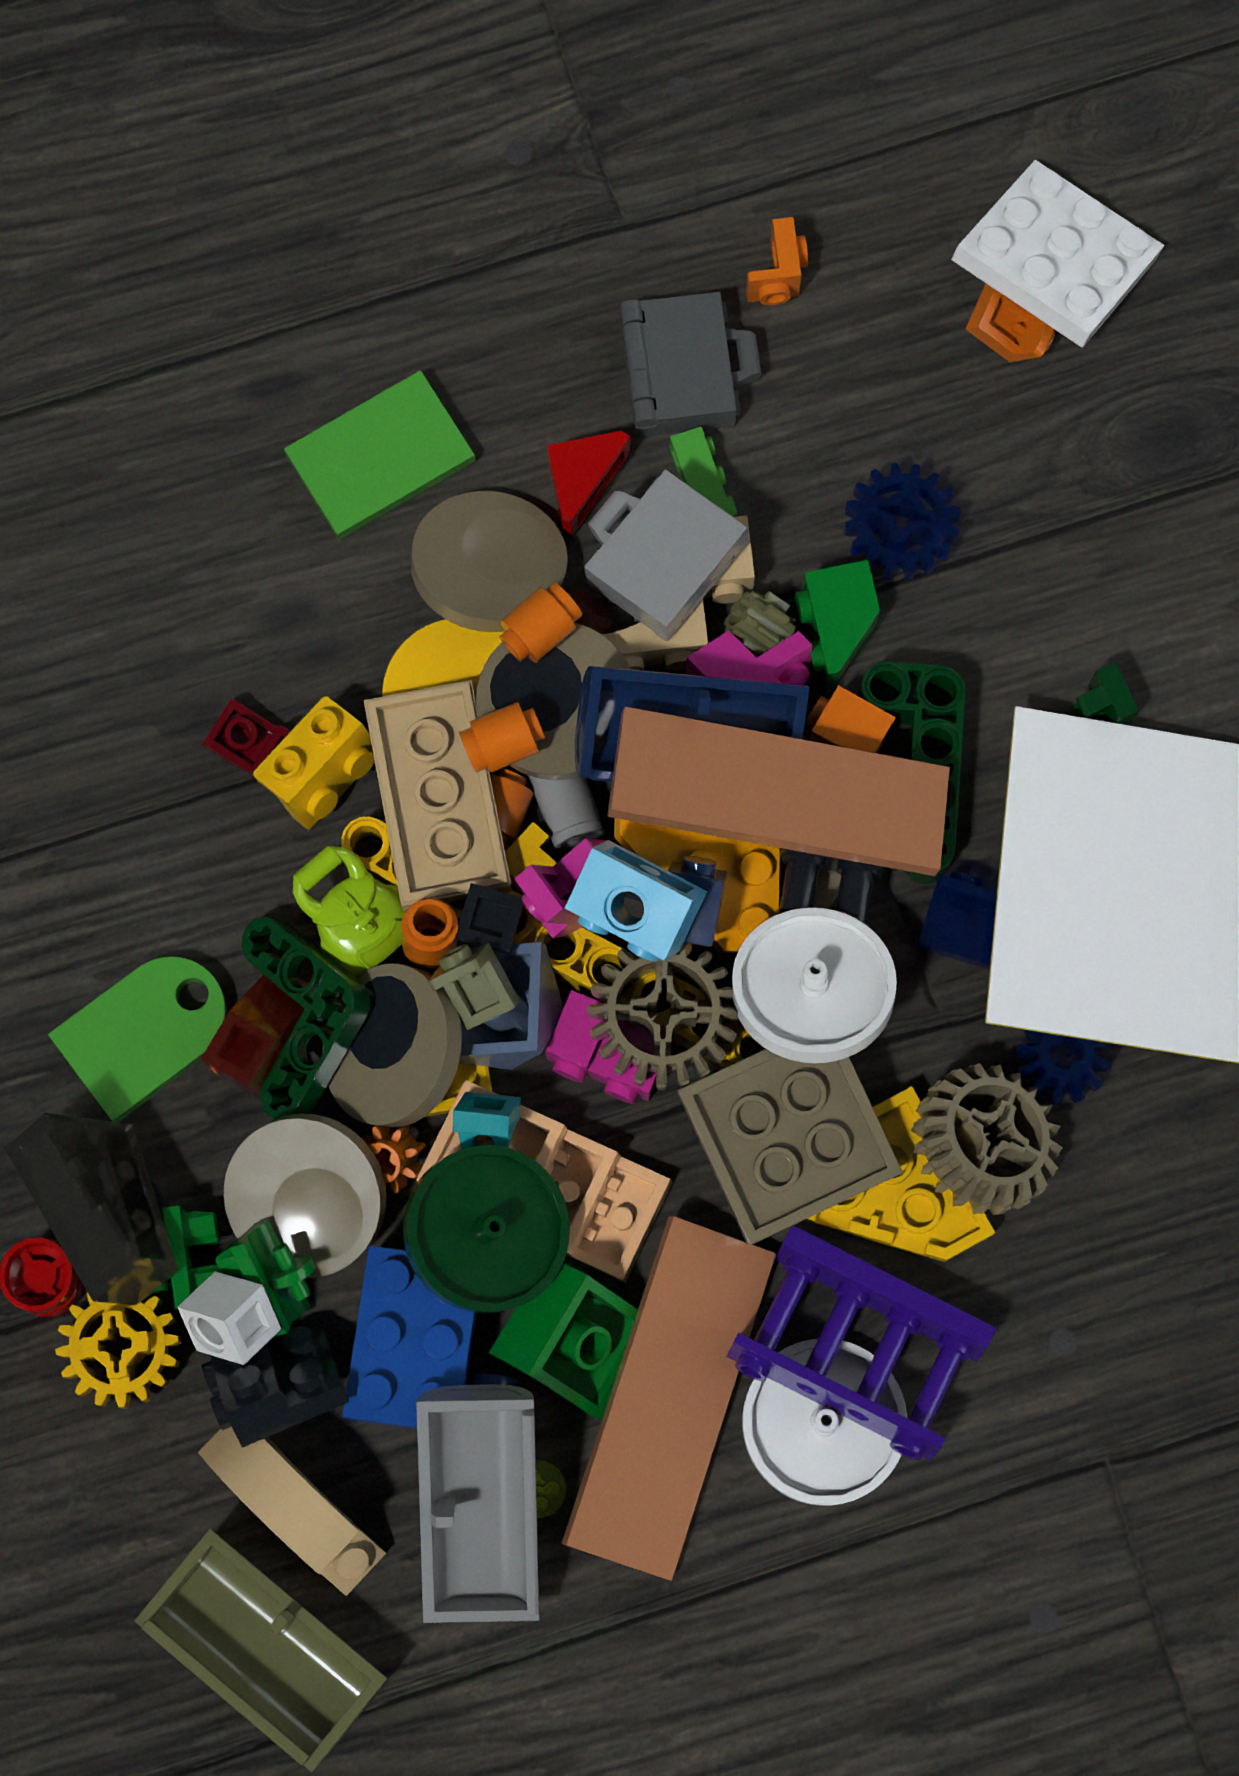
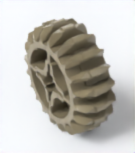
M684 942L679 955L675 954L665 961L660 958L658 961H650L641 957L634 960L626 949H621L618 951V960L624 968L622 971L609 964H604L601 968L602 975L611 983V986L594 983L591 987V994L597 999L605 1001V1003L592 1004L587 1007V1016L589 1018L605 1020V1022L597 1024L590 1029L591 1039L602 1040L610 1038V1041L599 1050V1056L602 1060H606L618 1053L621 1055L614 1067V1072L618 1076L625 1074L632 1064L638 1067L634 1078V1084L637 1086L644 1085L648 1071L657 1073L656 1086L658 1090L666 1089L667 1073L676 1072L677 1082L680 1087L689 1085V1074L686 1068L690 1066L694 1068L697 1075L704 1078L710 1073L708 1064L703 1059L705 1055L718 1063H722L726 1058L724 1050L715 1042L732 1044L736 1039V1032L721 1025V1023H733L739 1020L735 1008L722 1006L733 1000V988L724 987L717 989L716 987L727 978L728 972L725 967L716 968L709 974L705 971L712 960V954L708 951L700 954L695 962L690 960L692 943ZM656 972L655 987L650 995L642 999H631L630 1004L618 1003L622 994L631 983L644 975ZM673 973L682 975L696 984L704 994L709 1006H698L697 1001L681 998L674 990ZM663 988L667 991L666 1002L671 1004L670 1011L677 1009L679 1014L670 1016L669 1024L666 1025L665 1039L660 1037V1024H656V1016L652 1018L648 1016V1012L657 1011L658 1003L661 1002V990ZM617 1021H630V1026H639L648 1030L654 1041V1055L645 1053L633 1046L621 1032ZM696 1023H710L704 1036L697 1044L685 1052L671 1056V1042L676 1032L682 1028L696 1027Z
M978 1063L970 1065L964 1071L961 1068L952 1070L944 1076L943 1081H937L928 1089V1097L922 1100L915 1110L921 1118L914 1123L911 1131L921 1137L922 1140L915 1145L912 1153L927 1157L928 1163L923 1166L921 1174L931 1175L934 1172L940 1180L936 1184L934 1193H943L950 1189L953 1192L952 1207L962 1206L969 1201L973 1214H982L990 1209L993 1215H1001L1010 1209H1021L1030 1203L1031 1198H1035L1045 1191V1187L1048 1186L1046 1181L1053 1177L1058 1169L1052 1160L1059 1156V1152L1063 1147L1051 1140L1061 1127L1046 1120L1045 1116L1050 1113L1052 1105L1042 1104L1040 1106L1034 1099L1039 1086L1029 1087L1025 1090L1021 1087V1073H1012L1005 1078L1001 1064L984 1070L981 1064ZM972 1102L989 1108L985 1113L975 1108L968 1111L959 1106V1103ZM989 1166L999 1170L1005 1167L1014 1172L1012 1177H998L986 1173L985 1170Z

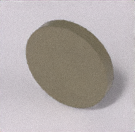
M474 491L448 498L426 514L414 535L410 566L417 591L427 605L437 614L456 625L471 630L502 632L505 630L500 621L539 587L546 589L555 582L563 588L568 556L565 541L558 527L537 506L507 493Z
M305 1113L292 1114L266 1123L241 1143L232 1156L227 1168L224 1182V1204L227 1218L237 1239L254 1223L269 1219L280 1244L287 1243L294 1258L311 1255L316 1269L306 1278L327 1276L353 1263L373 1243L385 1217L387 1202L386 1184L380 1164L374 1153L353 1130L325 1116Z

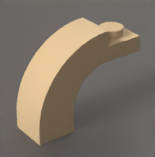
M232 1427L225 1430L220 1429L198 1452L219 1478L270 1530L319 1575L322 1574L345 1596L355 1588L386 1554L371 1537L320 1492L268 1437L242 1448Z

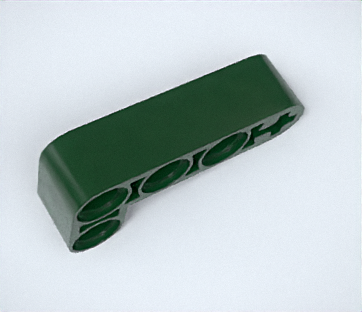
M891 661L878 662L871 666L864 674L858 697L896 717L894 724L910 725L909 760L950 767L940 871L936 876L904 871L906 876L914 882L932 884L942 879L946 874L955 852L965 684L960 674L949 667ZM877 683H887L896 689L898 697L893 701L883 702L873 696L870 688ZM934 687L942 688L950 694L952 703L946 706L933 705L927 700L925 691ZM928 739L940 740L946 745L949 755L942 759L930 758L924 754L921 743Z

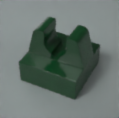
M1116 662L1097 669L1088 685L1091 691L1076 698L1077 704L1072 706L1076 716L1094 720L1104 719L1105 722L1131 725L1139 709Z

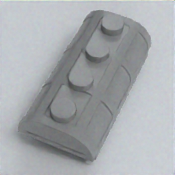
M497 1384L454 1385L428 1390L422 1393L416 1401L423 1623L539 1621L534 1396L530 1391L521 1387Z

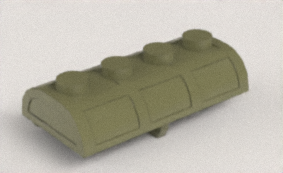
M211 1529L207 1531L134 1620L142 1627L141 1629L301 1766H305L311 1772L323 1762L388 1679Z

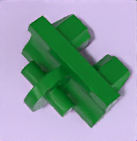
M179 1205L162 1208L168 1254H163L161 1235H150L144 1237L147 1257L131 1261L132 1273H149L151 1293L168 1291L166 1271L170 1270L176 1310L214 1272L221 1273L217 1265L194 1268L192 1248L220 1244L217 1215L214 1212H187Z
M269 1219L254 1223L237 1241L229 1244L216 1256L215 1262L222 1274L244 1278L247 1281L263 1285L281 1327V1330L273 1337L287 1334L291 1329L290 1325L292 1322L311 1308L306 1298L311 1293L304 1278L308 1277L316 1269L311 1255L294 1258L287 1243L280 1244Z

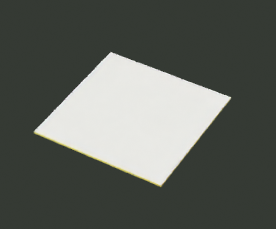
M1015 706L986 1005V1024L1239 1064V744Z

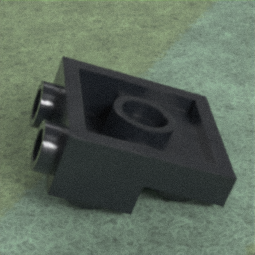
M321 1319L306 1326L292 1328L287 1334L268 1341L245 1365L210 1355L211 1361L201 1364L205 1380L214 1396L210 1398V1403L217 1422L222 1430L232 1427L242 1448L349 1403L331 1342Z

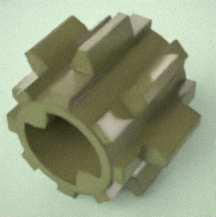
M754 591L744 593L733 604L724 622V625H726L724 631H730L757 657L790 637L796 627L793 625L795 619L786 613L790 605L770 591L765 596Z

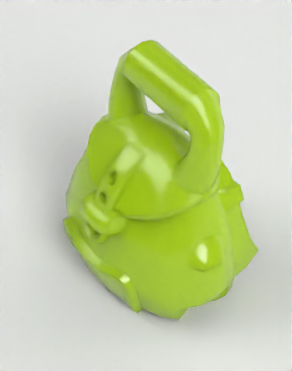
M326 846L293 874V895L302 911L317 924L321 940L319 945L321 952L344 967L355 977L377 966L402 945V918L406 911L403 912L398 886L385 884L375 879L355 853L343 847ZM342 861L345 863L350 877L335 885L321 901H317L307 894L306 891L314 887L340 865Z

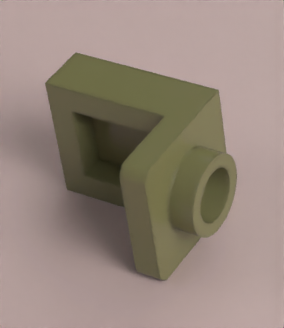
M489 942L473 950H470L468 944H463L443 954L437 959L440 966L428 980L433 991L444 987L467 1030L516 1008L520 1002Z

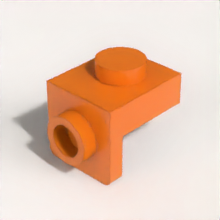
M793 217L772 219L770 244L774 269L747 273L746 296L748 302L760 301L763 305H779L789 301L792 297H799L801 268L808 267V252L805 235L796 236Z
M988 284L984 285L965 329L1008 362L1040 358L1049 349L1055 337V329Z

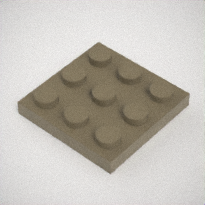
M765 1048L676 1090L748 1245H752L903 1173L849 1057L827 1063H803L783 1058Z

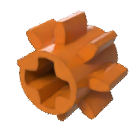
M375 1125L372 1128L373 1136L365 1135L362 1139L372 1150L380 1164L385 1184L389 1183L393 1192L397 1193L407 1186V1177L415 1179L419 1175L423 1166L416 1161L419 1151L425 1148L426 1145L423 1142H417L409 1133L410 1125L402 1126L392 1131L390 1127Z

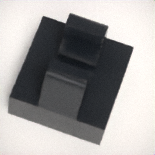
M471 883L458 924L457 940L477 946H482L489 942L492 950L510 955L524 908L522 897Z

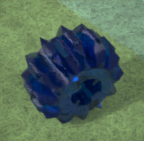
M1024 1030L1026 1038L1031 1043L1018 1044L1015 1054L1032 1061L1022 1065L1017 1070V1073H1021V1078H1027L1032 1075L1037 1076L1038 1080L1032 1085V1087L1038 1088L1036 1096L1046 1086L1051 1087V1104L1059 1105L1063 1100L1066 1089L1071 1100L1077 1104L1085 1099L1083 1086L1089 1090L1098 1091L1103 1085L1101 1078L1095 1072L1108 1071L1111 1067V1060L1095 1053L1104 1050L1109 1043ZM1060 1046L1070 1050L1067 1057L1072 1055L1075 1057V1061H1072L1066 1069L1056 1065L1059 1058L1054 1060L1051 1058V1054H1054Z

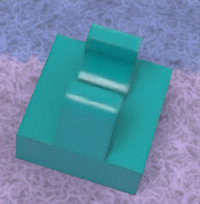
M466 1091L453 1110V1132H458L461 1148L477 1146V1135L490 1136L495 1146L508 1148L516 1124L520 1119L521 1097Z

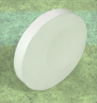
M825 908L794 909L764 921L745 939L737 953L733 966L732 999L734 1008L737 1010V1016L743 1027L755 1041L767 1050L783 1058L803 1063L834 1062L850 1057L865 1049L884 1030L893 1011L897 984L896 971L892 957L883 941L861 921L845 913Z
M818 1339L796 1343L778 1353L805 1366ZM842 1341L826 1377L857 1392L874 1355L860 1346ZM891 1373L877 1403L907 1418L903 1394ZM769 1378L766 1381L754 1379L749 1387L742 1414V1430L746 1449L761 1476L772 1487L789 1498L819 1506H832L854 1501L867 1495L882 1484L891 1474L901 1457V1454L890 1447L891 1440Z

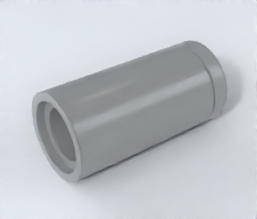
M528 775L556 851L573 849L585 838L598 839L606 833L586 777L546 780Z

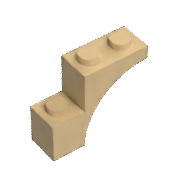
M747 516L733 518L748 528V543L737 557L733 559V562L703 599L712 598L713 602L720 604L737 602L747 591L749 593L753 591L755 575ZM703 599L668 641L661 639L641 622L626 629L602 635L617 647L631 670L644 671V667L666 665L668 670H686L687 657L708 644Z

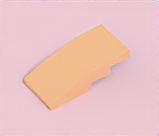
M467 1080L464 1081L416 1179L417 1182L436 1162L454 1152L462 1150L458 1132H453V1110L464 1093L467 1091L498 1094ZM520 1105V1119L516 1124L508 1148L523 1154L538 1155L535 1161L550 1174L558 1185L564 1197L569 1216L570 1234L566 1256L620 1282L626 1283L673 1182L670 1178L621 1157L615 1150L568 1130L564 1124ZM477 1135V1146L494 1145V1141L490 1136Z

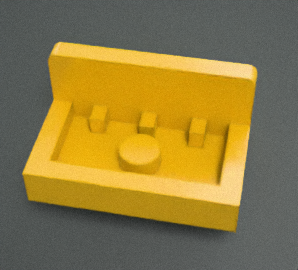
M327 696L322 697L254 770L253 775L259 783L277 796L291 816L309 831L319 819L327 817L333 811L338 799L351 784L365 776L372 768L374 755L370 734L359 720Z

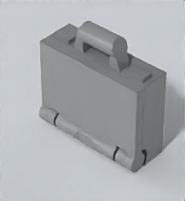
M665 469L641 499L625 492L614 491L589 521L588 526L602 547L597 550L584 567L587 584L650 628L661 639L668 641L733 562V559L748 543V528ZM628 509L630 513L612 535L608 533Z

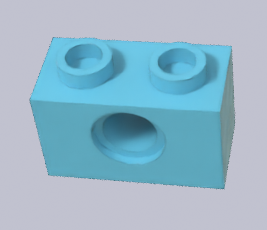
M607 840L591 849L565 909L578 915L577 921L584 928L601 935H608L610 932L629 942L627 948L637 956L650 961H658L659 958L665 961L680 951L708 891ZM626 892L635 893L642 900L644 905L642 918L634 917L626 910L624 905Z

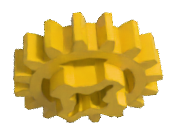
M117 1284L109 1285L108 1298L103 1299L93 1290L87 1292L90 1306L84 1310L72 1304L69 1310L77 1319L73 1326L59 1325L58 1328L60 1333L70 1337L69 1345L55 1349L57 1356L70 1358L71 1364L61 1372L63 1378L73 1379L79 1377L81 1380L76 1387L75 1393L84 1397L95 1389V1404L102 1407L107 1405L111 1395H115L117 1405L122 1409L129 1408L130 1395L134 1393L141 1401L149 1402L151 1400L149 1385L154 1383L164 1388L169 1385L168 1380L161 1373L164 1367H179L180 1361L168 1354L170 1347L182 1344V1338L177 1335L168 1334L166 1330L177 1319L171 1313L158 1316L157 1312L161 1308L163 1301L157 1296L151 1297L143 1304V1289L133 1285L127 1297H123L121 1288ZM128 1309L142 1314L150 1323L153 1331H138L134 1328ZM102 1315L103 1324L92 1337H85L90 1325ZM119 1332L122 1337L132 1342L131 1348L122 1350L121 1360L116 1355L107 1352V1344L115 1343L117 1333ZM154 1355L147 1370L136 1378V1367L146 1356ZM85 1361H99L104 1365L110 1384L96 1378L88 1369Z

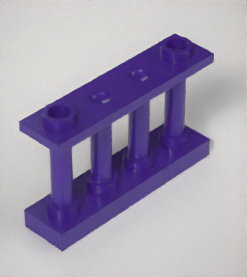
M792 1225L775 1258L776 1261L784 1264V1270L787 1274L754 1340L738 1332L727 1357L736 1361L735 1367L744 1375L758 1381H766L769 1378L891 1440L890 1447L897 1453L913 1460H921L924 1457L931 1461L942 1448L946 1438L929 1430V1427L960 1360L965 1361L970 1358L977 1362L988 1348L996 1327ZM816 1280L835 1290L834 1294L838 1299L806 1365L803 1366L774 1350L807 1283H814ZM867 1306L885 1315V1320L889 1325L857 1392H854L827 1378L826 1375L857 1310L864 1309ZM918 1332L936 1341V1346L940 1351L907 1419L877 1402L909 1334L915 1335Z

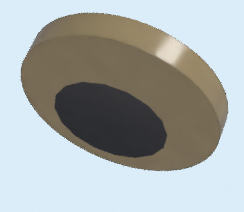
M574 623L576 629L537 663L528 657L521 662L518 661L501 643L486 661L478 681L476 692L478 717L515 702H519L522 711L533 707L545 739L535 742L539 750L538 754L513 763L510 766L521 773L535 778L566 780L579 777L575 768V733L581 687L588 666L630 669L621 652L610 640L597 631Z
M391 963L372 967L356 977L368 989L370 1009L365 1021L328 1083L336 1102L352 1118L366 1124L384 1127L406 1126L415 1123L429 1114L447 1093L460 1060L462 1043L461 1024L458 1011L452 1004L444 987L435 991L431 988L428 982L432 976L431 973L419 968ZM341 993L337 999L342 1005L340 1012H344L347 1006L342 1001L344 993Z

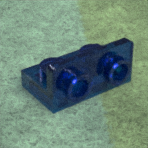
M952 872L950 877L939 875L916 947L990 970L997 892L981 887L983 882L980 879L965 873Z

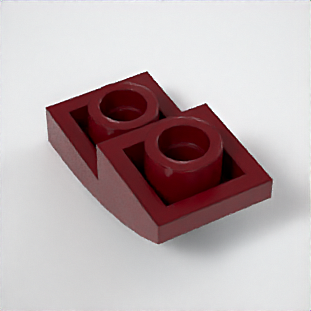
M231 698L201 746L254 777V770L291 731L280 724L278 727Z

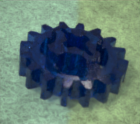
M892 463L889 476L883 477L875 468L870 473V487L857 482L853 495L858 501L850 500L846 504L844 514L852 519L845 522L844 536H857L851 544V554L858 555L866 552L868 555L866 560L869 561L870 570L878 563L885 566V579L890 580L895 569H902L906 580H912L915 567L920 566L928 575L931 574L935 567L934 556L946 561L951 552V548L947 543H956L960 529L951 524L958 522L961 510L959 507H947L952 501L953 489L947 488L938 491L936 486L940 475L935 472L924 480L919 477L920 465L918 464L912 466L909 474H901L898 463ZM899 491L887 499L880 498L885 494ZM920 497L931 506L932 510L926 509ZM898 515L908 518L906 528L896 526ZM870 532L878 534L885 547L880 545ZM917 544L924 546L915 551L904 552Z

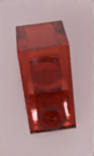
M263 974L228 1012L201 1057V1061L210 1071L257 1097L266 1076L305 1009Z

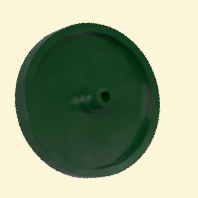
M479 1145L468 1147L436 1162L422 1175L413 1188L404 1214L403 1237L405 1250L417 1277L437 1298L453 1307L469 1312L495 1313L510 1310L537 1297L556 1277L564 1262L569 1244L570 1225L568 1210L564 1197L554 1179L539 1163L529 1156L502 1146Z

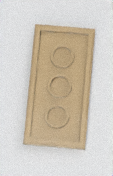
M463 681L364 700L403 912L413 903L422 899H438L445 903L466 900L471 883L501 892L512 891L489 768L475 773L459 735L460 731L471 727L469 721L479 718L472 681Z

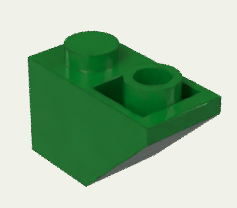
M868 560L805 572L802 591L795 592V602L800 623L809 622L813 636V642H810L812 644L810 669L813 675L821 673L824 689L836 687L876 627L880 608Z

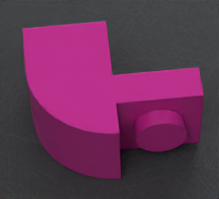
M727 631L687 657L686 674L804 685L810 677L812 644L798 631L756 658L730 631Z
M585 838L554 866L530 864L514 878L523 890L521 895L525 907L536 919L541 921L552 938L568 935L583 927L577 921L579 916L565 909V906L591 849L607 840Z

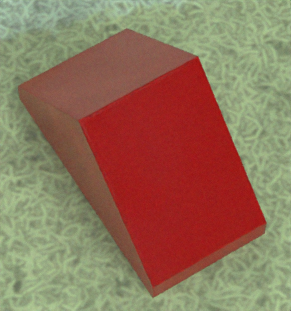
M623 431L547 445L548 465L563 534L573 539L630 456V436Z

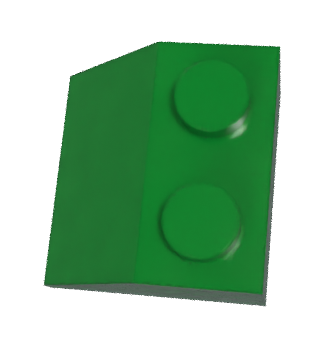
M563 1263L554 1280L542 1293L514 1309L489 1354L600 1421L605 1412L638 1309L587 1274Z

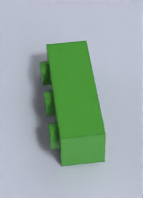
M702 427L670 436L669 448L681 481L732 517L737 515L732 496L726 497L723 485H726L721 465L716 467L712 458L713 455H716L711 436L705 437Z

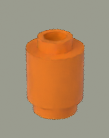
M553 582L546 589L539 587L500 621L505 632L499 638L518 661L521 662L528 657L537 663L576 629L574 622L583 614L570 595L560 585Z
M519 702L469 721L471 727L459 732L475 773L487 768L492 773L538 754L539 750L535 742L545 739L533 707L522 711Z
M501 768L495 772V775L490 774L504 850L506 852L509 843H514L518 837L534 794L525 787L527 782L525 777Z
M432 898L422 899L413 903L403 915L402 948L409 961L416 966L426 969L438 968L440 965L437 959L457 947L458 920L454 910L447 903Z

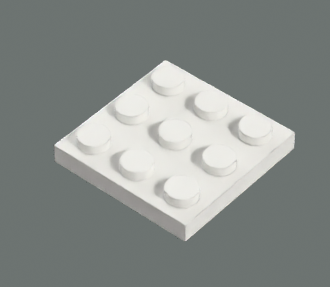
M1034 160L957 246L951 260L1083 348L1157 260L1164 245L1054 171Z

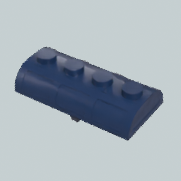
M588 666L582 682L576 724V772L579 777L590 778L594 781L612 782L620 720L624 707L802 739L810 686Z

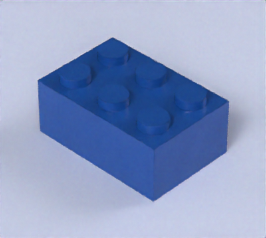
M369 1246L346 1391L349 1403L344 1404L343 1418L350 1421L417 1430L416 1401L422 1393L443 1386L468 1385L478 1313L453 1307L432 1294L417 1277L404 1250Z

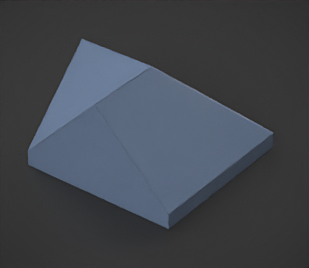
M542 942L513 944L510 955L493 950L520 1002L516 1008L469 1030L466 1029L460 1018L462 1043L459 1063L513 1070L543 1052L555 1030L564 1007L547 947Z

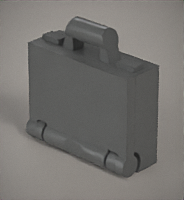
M720 292L643 301L627 300L621 303V328L636 438L682 433L698 427H702L703 430L734 427L736 416L740 415L741 412L738 391H734V389L754 382L761 377L762 373L756 334L747 330L725 328L728 327L726 302L721 301ZM728 345L737 346L740 371L731 372Z

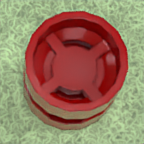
M42 1237L27 1238L14 1244L4 1255L0 1265V1287L4 1296L15 1307L43 1318L59 1317L69 1312L71 1305L76 1306L81 1300L86 1287L85 1270L80 1259L67 1248Z

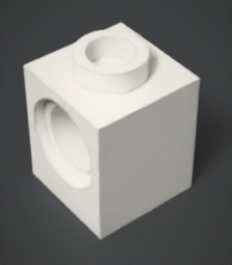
M214 1272L177 1307L197 1351L245 1365L281 1330L262 1284Z

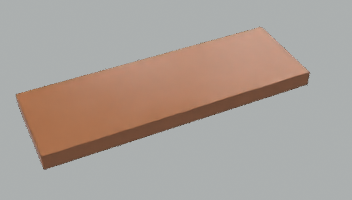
M624 707L620 720L608 817L936 876L941 867L950 767Z
M674 1216L668 1217L562 1540L563 1545L672 1581L739 1372L735 1367L736 1361L728 1358L727 1355L738 1332L748 1338L750 1337L776 1253L754 1245H748L746 1242Z

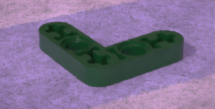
M267 917L256 918L247 925L242 935L241 948L244 957L251 965L305 1009L263 1082L260 1090L261 1105L265 1113L273 1119L292 1114H310L365 1021L370 1009V996L368 989L360 980L344 967L324 955L317 945L290 923ZM268 934H270L269 941L279 950L286 951L283 955L268 952L270 946L265 941ZM308 957L313 964L314 972L311 982L307 986L302 987L297 979V969L302 960ZM340 993H344L342 1001L347 1005L344 1012H340L342 1005L337 1000ZM324 1019L328 1020L326 1025L322 1023ZM318 1034L323 1042V1054L317 1063L312 1064L307 1056V1045L312 1036ZM304 1074H307V1079H302ZM286 1086H290L288 1094L293 1099L291 1105H287L289 1098L284 1093Z

